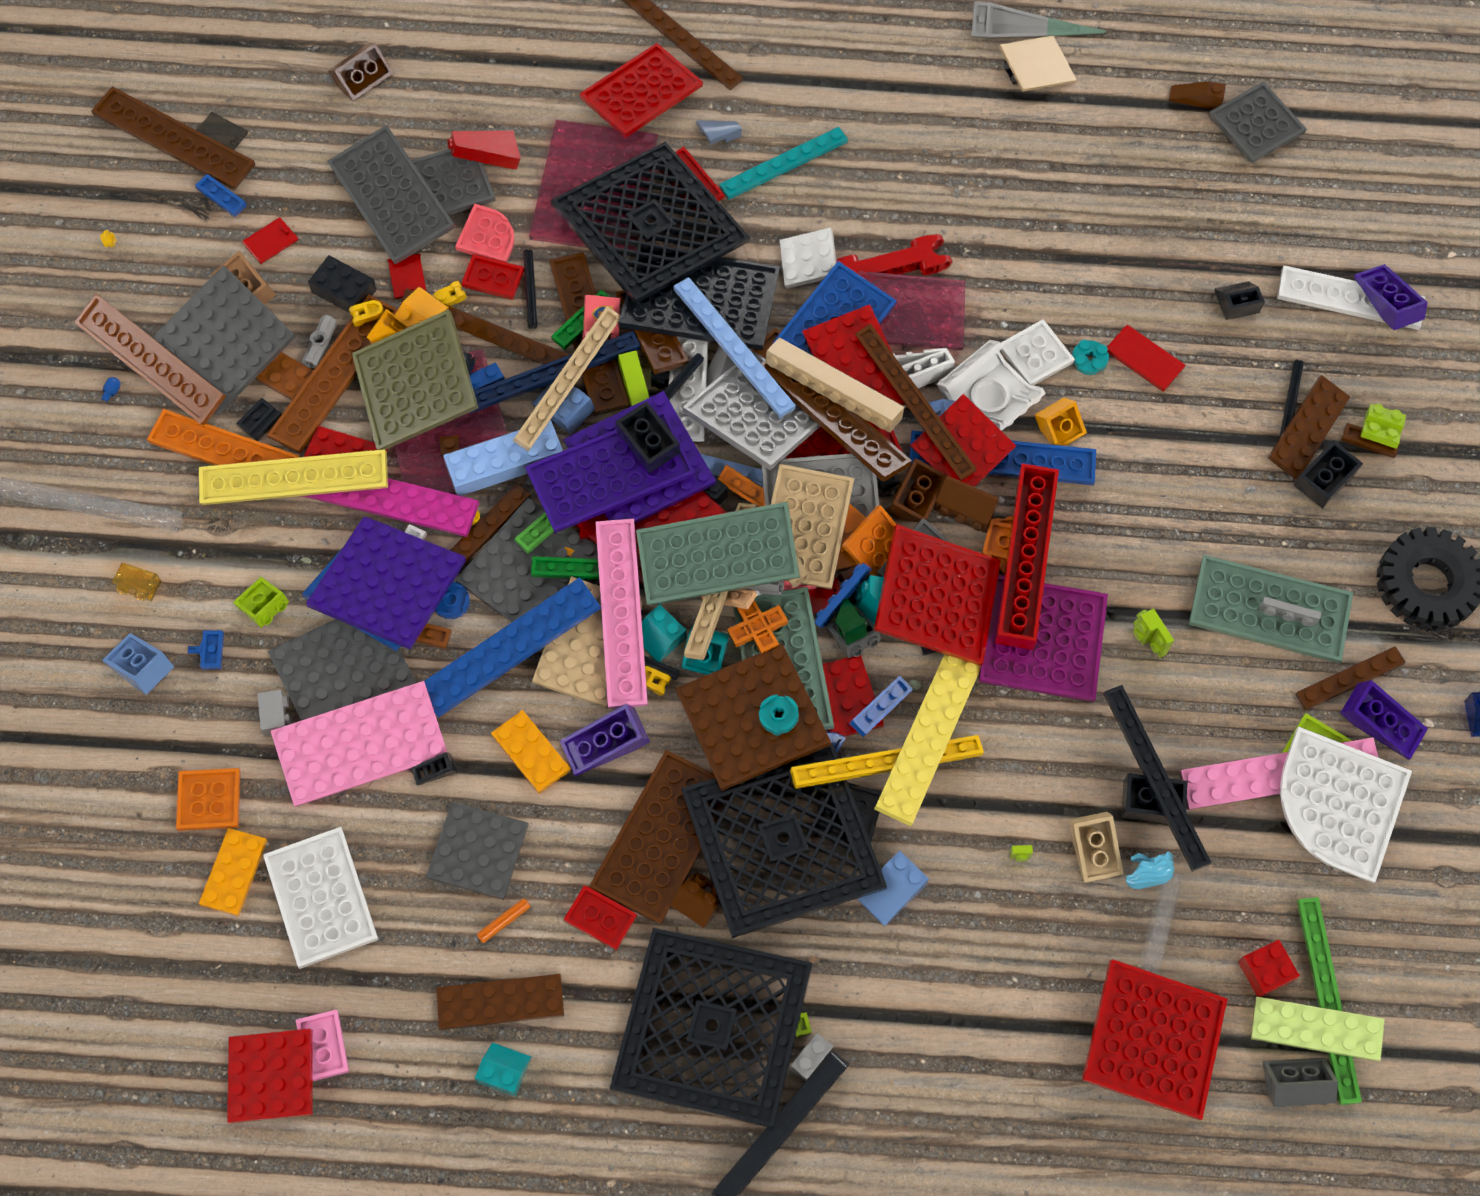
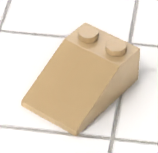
M1103 812L1068 820L1084 883L1124 874L1114 819L1110 813Z

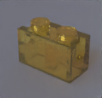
M123 562L112 581L114 585H117L116 591L118 593L134 595L136 599L145 601V599L152 601L162 582L156 573Z

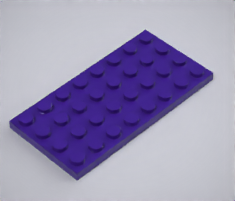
M665 409L656 414L680 443L681 453L651 473L638 460L618 434L617 429L525 466L554 533L695 476V471Z

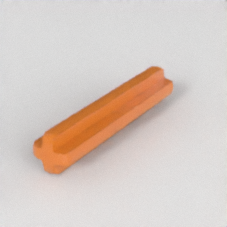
M523 898L479 931L477 933L478 939L485 943L530 908L528 901Z

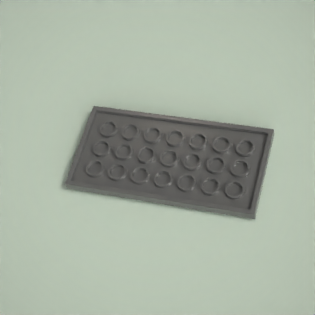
M387 125L327 161L395 265L456 228Z

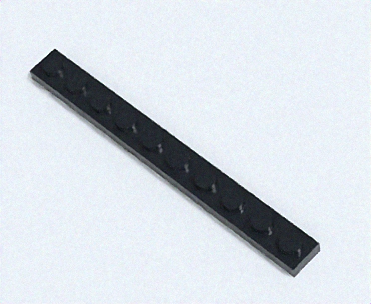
M1123 685L1104 691L1103 695L1191 872L1209 866L1212 862Z

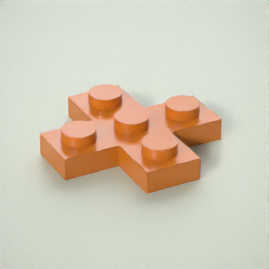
M755 600L749 609L736 607L743 622L727 629L736 648L754 640L760 653L779 646L772 631L788 624V620L780 605L763 613Z

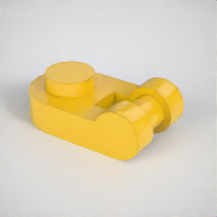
M454 281L450 286L437 290L433 294L436 299L450 306L467 298L465 292L461 290L462 286L459 281Z
M376 300L357 304L349 308L350 315L353 316V324L356 327L380 318L384 312L382 304Z
M645 666L646 688L657 695L663 696L665 686L670 683L671 677L649 666ZM655 678L660 680L658 685L653 683Z

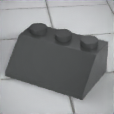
M1325 1058L1263 1061L1267 1094L1273 1107L1336 1103L1338 1081Z

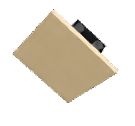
M1054 36L1012 42L999 46L1006 59L1003 66L1013 85L1019 84L1022 92L1073 83L1077 80Z

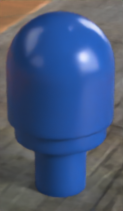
M110 377L106 380L102 389L104 394L101 399L108 402L110 397L115 396L119 391L121 383L118 378Z

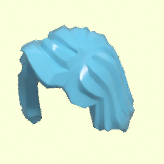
M1168 851L1166 854L1162 853V855L1149 858L1141 853L1132 856L1131 861L1139 862L1140 864L1133 874L1126 876V884L1133 889H1144L1167 883L1172 879L1175 870L1173 866L1174 855Z

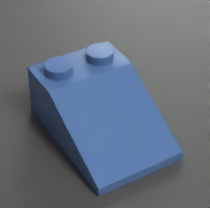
M552 383L531 403L535 408ZM573 387L551 420L571 435L596 408L591 398L578 388Z
M131 633L102 660L133 687L146 695L174 668L163 652Z
M901 851L892 857L881 869L887 884V890L857 899L884 927L927 885L929 880Z

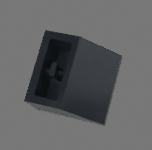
M1249 281L1214 289L1225 320L1260 313L1265 303L1259 286Z

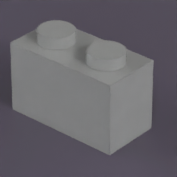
M282 690L257 693L260 728L264 736H271V730L291 724L290 716L286 714V708L289 707L288 697L284 696Z
M816 1033L791 1064L790 1071L805 1083L832 1052L833 1046Z

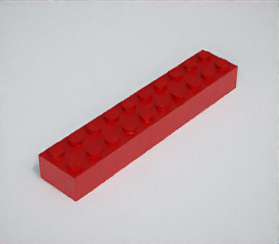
M1021 464L1018 473L995 644L1033 650L1037 642L1059 469Z

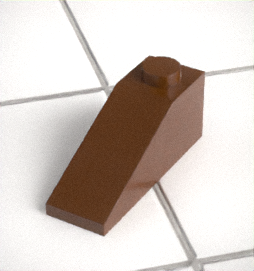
M1205 81L1171 85L1169 101L1214 110L1222 105L1226 84Z

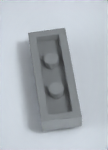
M1268 597L1263 598L1258 611L1266 615L1279 616L1287 621H1297L1305 626H1315L1321 617V612Z

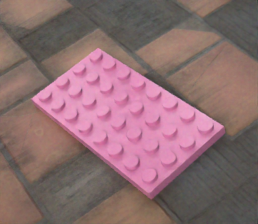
M424 681L271 730L294 807L411 769L421 762L447 752Z

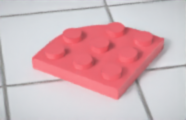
M474 204L455 248L457 251L470 255L476 254L508 262L515 242L514 231L508 219L502 213Z

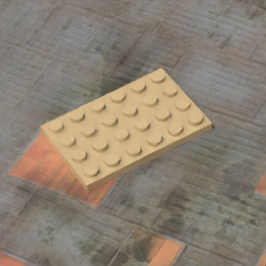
M779 464L771 505L788 502L796 554L810 579L801 584L832 590L854 478Z
M571 576L568 585L577 578ZM583 581L601 606L600 586ZM640 600L641 609L644 603L642 600ZM602 609L544 647L532 683L606 708L608 698Z

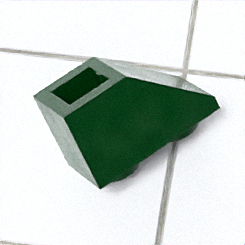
M845 599L835 621L839 635L846 645H849L867 636L866 627H868V623L864 616L860 617L856 605L851 604L848 599Z

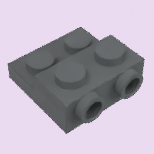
M859 607L857 609L860 617L864 616L868 623V627H866L867 636L846 645L838 633L836 621L826 625L827 631L837 641L838 647L848 658L860 656L864 649L869 646L871 648L877 646L881 640L880 632L874 631L875 625Z

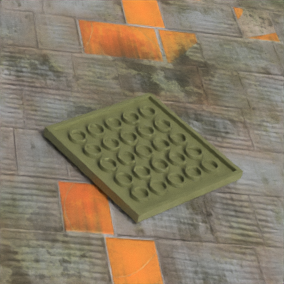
M449 309L352 353L377 450H386L478 409L453 315Z

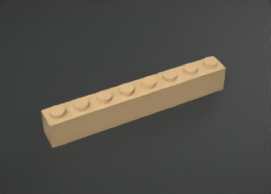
M778 338L767 350L766 364L831 399L847 410L854 412L863 419L870 421L879 428L890 433L902 420L904 406L787 341Z

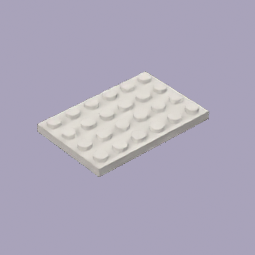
M342 827L263 854L299 969L379 940Z

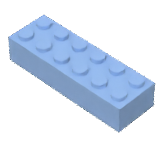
M551 420L529 451L513 441L520 431L518 430L443 455L456 494L462 496L527 474L525 466L562 452V447Z

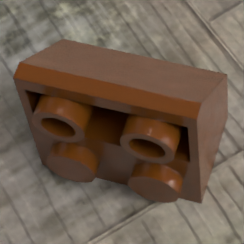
M695 872L679 887L670 905L703 928L721 908L713 882L698 872Z

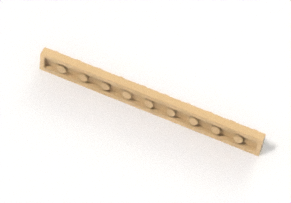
M606 306L513 439L515 443L527 451L531 449L619 322L620 315Z
M738 503L736 511L756 508L757 505ZM728 591L704 596L684 651L685 658L704 660Z

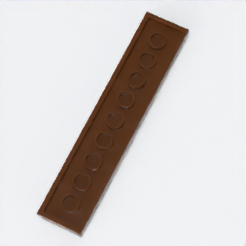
M113 86L91 110L92 114L99 119L203 174L210 175L215 180L236 190L255 166L254 160Z
M584 252L549 260L566 322L584 306L585 295H596ZM583 334L573 342L575 351L582 342ZM616 359L583 372L582 378L587 395L591 398L596 408L593 411V416L629 408V402Z
M766 361L761 363L798 407L881 481L888 480L911 465V459L861 416L765 363Z

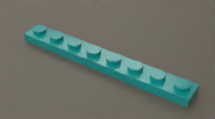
M838 126L720 183L719 188L727 200H730L848 143V138Z

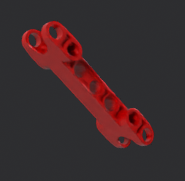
M940 234L915 238L910 242V248L860 261L855 254L836 259V263L837 261L841 262L869 282L919 269L922 275H931L949 268L953 261L950 256L937 255L933 251L944 243V239Z

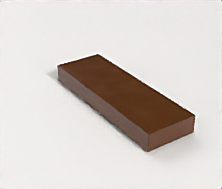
M1346 423L1341 441L1392 458L1396 457L1399 445L1396 449L1361 437L1362 427Z

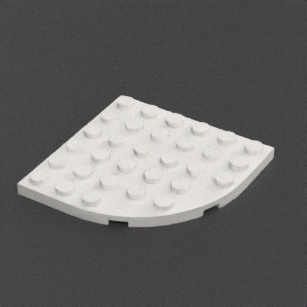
M1298 727L1281 774L1280 797L1284 816L1296 839L1315 858L1335 869L1370 883H1375L1412 771Z

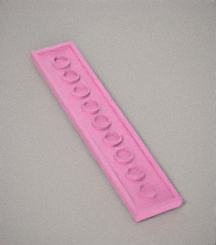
M634 519L597 521L596 535L608 709L619 708L625 704H629L632 707L648 706Z
M1374 737L1342 743L1378 757ZM1288 752L1180 770L1181 780L1188 781V810L1279 795L1281 774Z

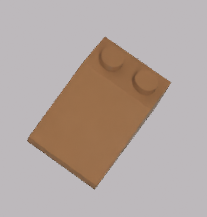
M240 251L223 264L264 305L276 295ZM221 265L217 270H215V271L212 273V276H213L223 265Z

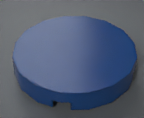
M452 582L434 612L444 619H456L466 613L470 606V597L465 587L459 583Z

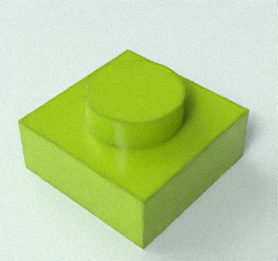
M1032 845L1012 846L1009 851L1010 859H1016L1018 862L1027 861L1033 854Z
M806 1012L801 1014L796 1038L812 1034Z

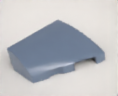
M696 121L702 135L706 136L710 145L721 140H725L727 143L742 137V128L736 121Z

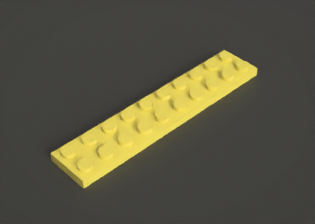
M386 450L199 467V501L201 505L388 488Z
M944 654L874 810L910 827L912 826L976 681L981 665L979 666Z

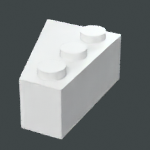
M947 348L923 350V353L915 354L906 352L905 355H895L893 353L917 388L941 380L954 370L955 360Z

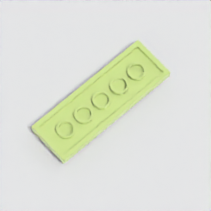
M1256 997L1251 1039L1380 1062L1385 1019Z

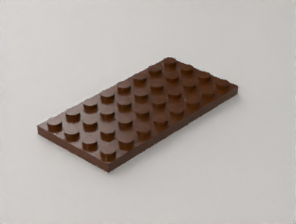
M665 750L590 883L589 888L661 925L671 908L670 905L679 887L685 882L702 851L681 788L715 778L714 774ZM731 796L722 799L729 801ZM716 802L713 810L722 814L726 806ZM712 815L714 823L716 825L719 818Z

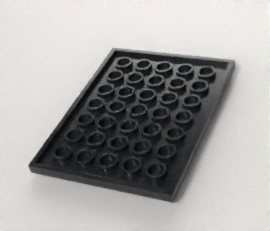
M640 248V252L650 254V250ZM653 251L652 254L662 256L663 252ZM665 253V257L675 258V254ZM721 257L636 304L626 294L619 319V327L717 343L674 291V285L689 277L747 348L763 350L780 266ZM638 258V262L648 264V260ZM651 261L652 265L661 266V262ZM636 269V272L646 274L647 270Z

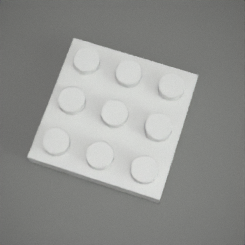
M831 228L780 240L786 289L822 281L836 264L834 238Z
M1044 320L1001 342L1003 348L1000 351L1017 373L1033 386L1068 367L1075 361Z

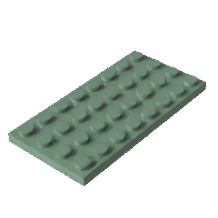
M788 502L636 530L648 606L800 578Z
M1203 555L1188 625L1340 664L1343 657L1353 592ZM1268 597L1321 612V617L1315 626H1305L1297 621H1287L1279 616L1266 615L1258 611L1263 598Z
M808 587L786 590L781 595L762 594L756 596L754 600L762 613L780 605L788 620V624L772 632L779 645H784L825 730L834 729ZM733 607L737 625L743 622L736 607ZM754 640L740 646L742 660L760 653Z

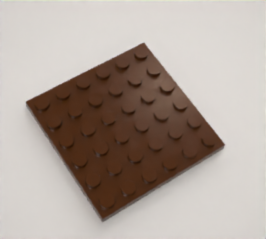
M783 644L675 688L721 791L831 745V740ZM772 695L788 696L798 706L799 720L796 726L791 731L778 736L764 729L759 720L761 703ZM775 711V717H783L782 714L784 712L782 711L779 713L778 711Z

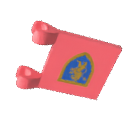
M585 295L582 341L606 306L620 315V298ZM619 322L610 333V339L619 336Z

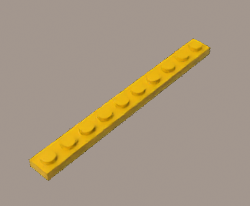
M979 735L949 740L940 763L982 756L984 750ZM902 748L791 767L790 772L795 789L891 772Z

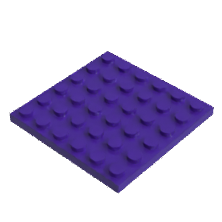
M664 391L564 439V443L569 449L616 430L615 421L646 401L656 413L665 409L695 471V476L605 512L604 514L608 521L634 519V524L716 484L714 476Z
M364 516L306 602L308 608L411 650L464 565L466 558Z

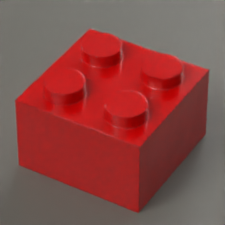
M1279 939L1243 956L1238 961L1257 997H1263L1294 982L1300 977Z

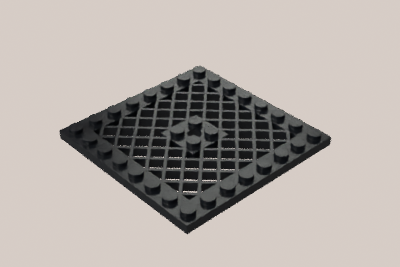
M666 141L551 199V205L635 304L750 242L749 235ZM655 170L665 171V174L655 173ZM641 177L650 178L651 181H643ZM653 179L663 181V184L653 183ZM666 182H671V183H676V184H675V187H674V186L665 185V183H666ZM627 184L637 186L636 189L626 188ZM639 187L649 188V191L639 190ZM651 190H660L661 194L653 193ZM664 191H665V192L674 193L673 196H668V195H663V194H664ZM612 193H622V197L612 195ZM625 194L634 195L635 197L634 199L626 198ZM676 194L686 195V199L676 197ZM637 196L647 198V201L637 200ZM598 199L607 200L608 203H598ZM611 201L620 203V207L610 205ZM662 201L670 202L672 205H662ZM674 203L684 205V209L674 207ZM623 204L633 205V208H625ZM584 206L593 208V212L583 210ZM691 206L697 208L696 211L686 209V207ZM596 209L606 210V213H597ZM609 211L616 212L618 216L608 215ZM621 214H626V218L621 217ZM672 214H680L682 218L672 217ZM685 216L695 217V220L685 219ZM697 218L706 219L707 223L698 222ZM594 219L604 220V223H595ZM647 219H651V220H654L655 222H654V223H649V222H647L646 220H647ZM607 221L615 222L616 226L606 225ZM619 223L629 225V228L619 227ZM676 224L681 225L680 228H676L675 226ZM683 225L693 227V231L683 229ZM700 228L706 230L705 233L695 231V229ZM708 230L716 231L718 234H708ZM605 231L613 232L614 236L604 235ZM617 233L627 235V239L617 237ZM669 233L678 234L679 238L669 237ZM681 235L691 237V241L681 239ZM630 236L639 237L640 239L639 241L630 240L629 238ZM694 238L704 239V242H695ZM661 241L665 242V244L662 246L654 244V242ZM615 243L625 245V249L615 247ZM667 243L676 244L677 248L667 247ZM680 245L690 247L689 251L679 249ZM628 246L638 247L637 251L628 250L627 248ZM640 248L650 250V254L640 252ZM653 251L663 252V255H654L652 253ZM665 253L675 254V258L665 257ZM626 256L635 257L636 260H625ZM638 258L648 260V264L638 262ZM651 261L661 262V266L652 265ZM638 268L647 271L646 274L636 272V269Z
M833 743L830 746L721 791L716 778L681 788L732 938L887 890V884L847 780L825 783L827 789L821 787V784L808 786L814 789L811 796L802 792L804 787L796 790L789 786L792 781L791 767L838 759ZM788 779L786 784L779 782L781 780ZM769 784L767 790L761 788V786ZM773 785L783 789L779 796L770 792ZM750 790L747 796L742 794V792ZM754 791L763 794L760 802L751 798ZM786 791L795 795L792 802L783 798ZM817 791L827 795L824 802L814 798ZM731 796L729 801L722 799ZM735 797L744 800L741 808L732 804ZM767 797L776 800L773 808L764 804ZM799 797L808 801L805 808L795 804ZM830 797L834 807L827 804ZM716 802L726 806L722 814L713 810ZM748 802L757 806L754 814L745 810ZM780 803L789 807L786 814L776 810ZM811 803L821 807L818 814L808 810ZM729 808L738 812L735 820L726 816ZM760 809L770 812L767 820L757 816ZM792 809L802 813L799 820L796 813L790 815ZM824 809L834 813L831 820L821 816ZM742 814L751 818L748 826L738 822ZM712 815L719 818L716 825L714 823ZM773 815L780 817L778 819L771 820ZM805 815L815 819L812 826L802 822ZM836 816H838L841 825L834 822ZM723 820L732 824L729 831L719 828ZM754 821L761 823L757 826L758 831L751 828ZM818 821L828 825L825 832L815 828ZM735 827L745 830L741 838L732 834ZM831 827L841 831L838 838L828 835ZM801 828L809 831L806 838ZM748 832L757 836L754 844L745 840ZM718 833L726 836L723 843H721ZM812 833L822 837L819 844L809 841ZM781 834H785L788 836L789 840L785 843H781L777 839V837ZM843 834H845L848 844L841 841ZM729 838L738 842L735 850L725 846ZM761 839L765 849L758 846ZM825 839L835 843L831 851L822 847ZM742 845L751 848L748 856L738 852ZM838 845L847 849L844 857L835 853ZM808 846L816 849L812 857L805 854L809 852ZM754 851L764 855L761 862L751 858ZM819 851L828 855L825 863L815 859ZM725 852L732 855L729 862L726 858ZM850 852L852 853L855 862L847 859ZM735 857L745 861L742 868L732 864ZM767 857L770 864L776 863L774 869L764 865ZM795 857L793 863L786 860L788 858ZM800 857L809 861L806 869L796 865ZM831 858L841 861L838 869L828 865ZM748 863L758 867L754 875L745 871ZM780 863L790 867L787 875L777 871ZM812 864L822 867L819 875L809 871ZM844 864L854 868L851 875L841 871ZM761 869L771 873L767 881L758 877ZM793 869L803 873L800 881L790 877ZM731 870L739 873L735 880ZM825 870L835 874L832 881L822 877ZM857 870H858L860 875L855 876V874H856V872H857ZM742 875L752 879L748 887L738 883ZM774 875L784 880L781 887L771 883ZM806 876L816 880L813 888L803 883ZM838 876L845 878V880L836 882ZM755 881L764 885L761 893L751 889ZM787 882L797 886L794 893L784 890ZM819 882L826 884V886L817 888ZM768 888L777 892L774 900L764 895ZM800 888L807 891L804 893L797 894ZM738 889L745 892L742 899L740 898ZM748 894L758 898L754 906L745 902ZM781 894L788 897L778 900ZM761 900H763V901L769 903V904H765V905L759 906Z
M653 928L609 1089L774 1129L813 963ZM681 957L690 958L692 960L685 964ZM678 958L682 966L672 971L668 963ZM701 961L713 964L705 968ZM698 962L702 970L692 976L688 968ZM721 965L731 967L732 969L724 972ZM666 966L670 973L662 978ZM718 967L722 975L712 980L708 972ZM685 970L690 978L679 983L676 975ZM741 970L753 973L745 977ZM738 971L742 979L732 985L728 977ZM761 974L771 976L772 978L765 981ZM706 975L709 983L699 988L695 980ZM758 976L762 984L752 989L748 981ZM673 978L677 986L667 991L663 983ZM725 979L730 987L719 992L716 984ZM781 979L787 980L786 986ZM778 980L782 989L773 994L768 986ZM693 982L697 990L687 996L683 987ZM745 983L749 992L740 997L735 989ZM661 986V988L664 991V994L657 997L659 987ZM713 987L717 995L707 1000L703 992ZM765 988L770 996L760 1002L756 993ZM680 990L684 998L674 1004L670 995ZM733 991L737 999L727 1005L723 996ZM700 994L704 1002L697 1000L694 1008L690 1000ZM783 994L780 1006L776 998ZM753 996L757 1004L747 1009L743 1001ZM668 998L672 1006L661 1011L657 1003ZM720 999L724 1006L712 1003ZM773 1000L777 1009L768 1014L763 1006ZM687 1002L692 1010L682 1016L677 1008ZM740 1003L745 1012L737 1016L738 1011L733 1009V1007ZM655 1006L659 1014L652 1017V1013ZM760 1008L765 1016L755 1022L751 1013ZM675 1010L679 1018L669 1024L665 1015ZM779 1013L775 1026L771 1018ZM693 1016L689 1028L685 1020ZM748 1016L752 1024L742 1030L738 1021ZM663 1018L667 1026L656 1032L652 1023ZM768 1020L773 1029L762 1034L758 1026ZM716 1021L718 1023L717 1029L715 1031H708L706 1028L708 1022ZM682 1022L686 1031L676 1036L672 1028ZM734 1025H736L740 1032L732 1036ZM650 1026L654 1034L646 1038ZM755 1028L760 1037L750 1042L745 1034ZM670 1030L674 1038L663 1044L659 1036ZM774 1034L770 1047L766 1038ZM687 1036L686 1041L691 1043V1045L684 1049L680 1040ZM743 1036L747 1045L737 1050L733 1041ZM657 1038L661 1046L651 1052L647 1043ZM763 1041L768 1049L758 1055L753 1046ZM677 1043L681 1051L671 1057L667 1048ZM729 1045H731L734 1053L724 1058L721 1051L728 1052ZM700 1046L712 1049L704 1054ZM643 1047H645L648 1055L641 1058ZM697 1047L702 1056L691 1061L687 1053ZM751 1049L755 1057L745 1063L740 1054ZM665 1051L669 1059L658 1065L654 1056ZM717 1052L722 1060L711 1066L707 1058ZM769 1054L765 1068L761 1059ZM684 1055L689 1064L678 1069L674 1061ZM738 1057L742 1065L732 1071L728 1062ZM652 1059L656 1067L645 1072L641 1064ZM705 1060L709 1069L699 1074L694 1066ZM758 1061L763 1070L752 1075L748 1067ZM672 1063L676 1072L665 1077L661 1069ZM725 1064L729 1074L719 1079L715 1070ZM638 1066L643 1074L637 1073ZM692 1068L696 1077L686 1082L682 1073ZM745 1069L750 1078L740 1084L735 1075ZM659 1071L663 1079L652 1077L651 1075ZM713 1073L717 1081L706 1087L702 1078ZM764 1075L760 1088L756 1079ZM679 1076L683 1084L671 1080ZM732 1077L737 1086L727 1092L722 1083ZM697 1081H700V1083L702 1084L703 1088H699V1087H695V1086H691V1085L694 1084V1083L697 1082ZM753 1082L758 1091L747 1096L743 1088ZM720 1085L724 1093L712 1091V1089ZM740 1090L744 1098L733 1096L732 1094ZM757 1096H759V1097H758V1101H754V1100H753L754 1098H756Z

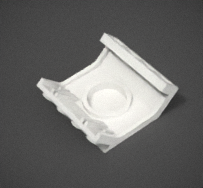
M989 340L940 380L937 386L947 400L956 401L962 394L966 395L1002 431L1005 427L1013 424L1017 417L1026 413L1030 406L1038 403L1046 393L1043 388L1027 383L1004 360L1000 353V350L1003 348L1000 342Z

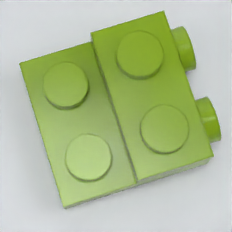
M1370 403L1365 413L1361 437L1397 449L1401 432L1405 425L1406 415L1397 409L1390 410L1384 408L1381 404Z
M260 577L233 604L246 614L252 622L262 628L264 625H269L278 612H283L287 608L289 600L283 592Z
M1154 608L1149 611H1141L1137 614L1138 619L1133 622L1135 626L1133 629L1134 636L1143 645L1150 642L1152 651L1161 658L1168 653L1174 639Z

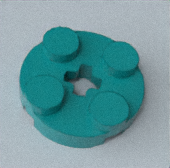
M1081 340L1075 346L1072 353L1076 369L1085 375H1096L1097 372L1103 371L1109 360L1107 347L1097 341ZM1086 355H1092L1094 358L1090 361Z
M772 695L761 703L759 711L760 723L764 729L773 735L778 736L787 733L796 726L799 720L798 706L788 696ZM775 711H778L779 713L783 711V717L776 718Z

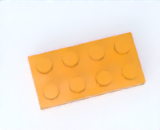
M523 710L491 732L492 737L538 794L571 771L567 763Z
M228 828L199 905L239 917L267 844V839Z

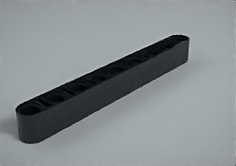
M833 1050L779 1112L774 1129L767 1127L715 1187L711 1195L739 1196L843 1074L850 1063Z

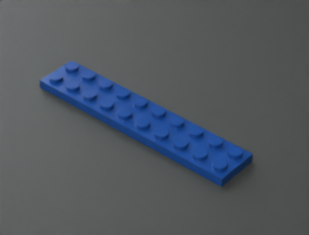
M912 430V431H911L910 445H911L924 431H914V430ZM1012 441L1016 447L988 474L1018 478V473L1023 463L1059 469L1058 482L1094 486L1096 449ZM910 447L909 459L912 460L911 463L913 462V460H914L915 458H917L918 460H920V461L926 463V462Z
M579 577L426 679L424 682L436 716L439 718L599 611L601 606L582 579Z

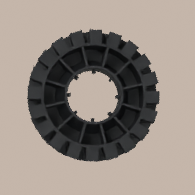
M1420 527L1412 529L1409 534L1405 532L1389 546L1377 568L1376 577L1380 578L1377 582L1379 592H1385L1381 597L1385 605L1392 603L1393 608L1390 611L1396 617L1401 613L1405 615L1403 622L1411 626L1415 621L1419 622V629L1428 630L1433 626L1434 631L1444 630L1447 626L1449 628L1455 627L1461 621H1465L1480 604V559H1474L1478 552L1472 545L1465 549L1463 545L1466 540L1459 535L1455 540L1451 539V531L1443 529L1437 534L1436 527H1427L1423 532ZM1427 564L1440 569L1448 581L1447 593L1443 592L1439 596H1433L1422 592L1413 581V568Z

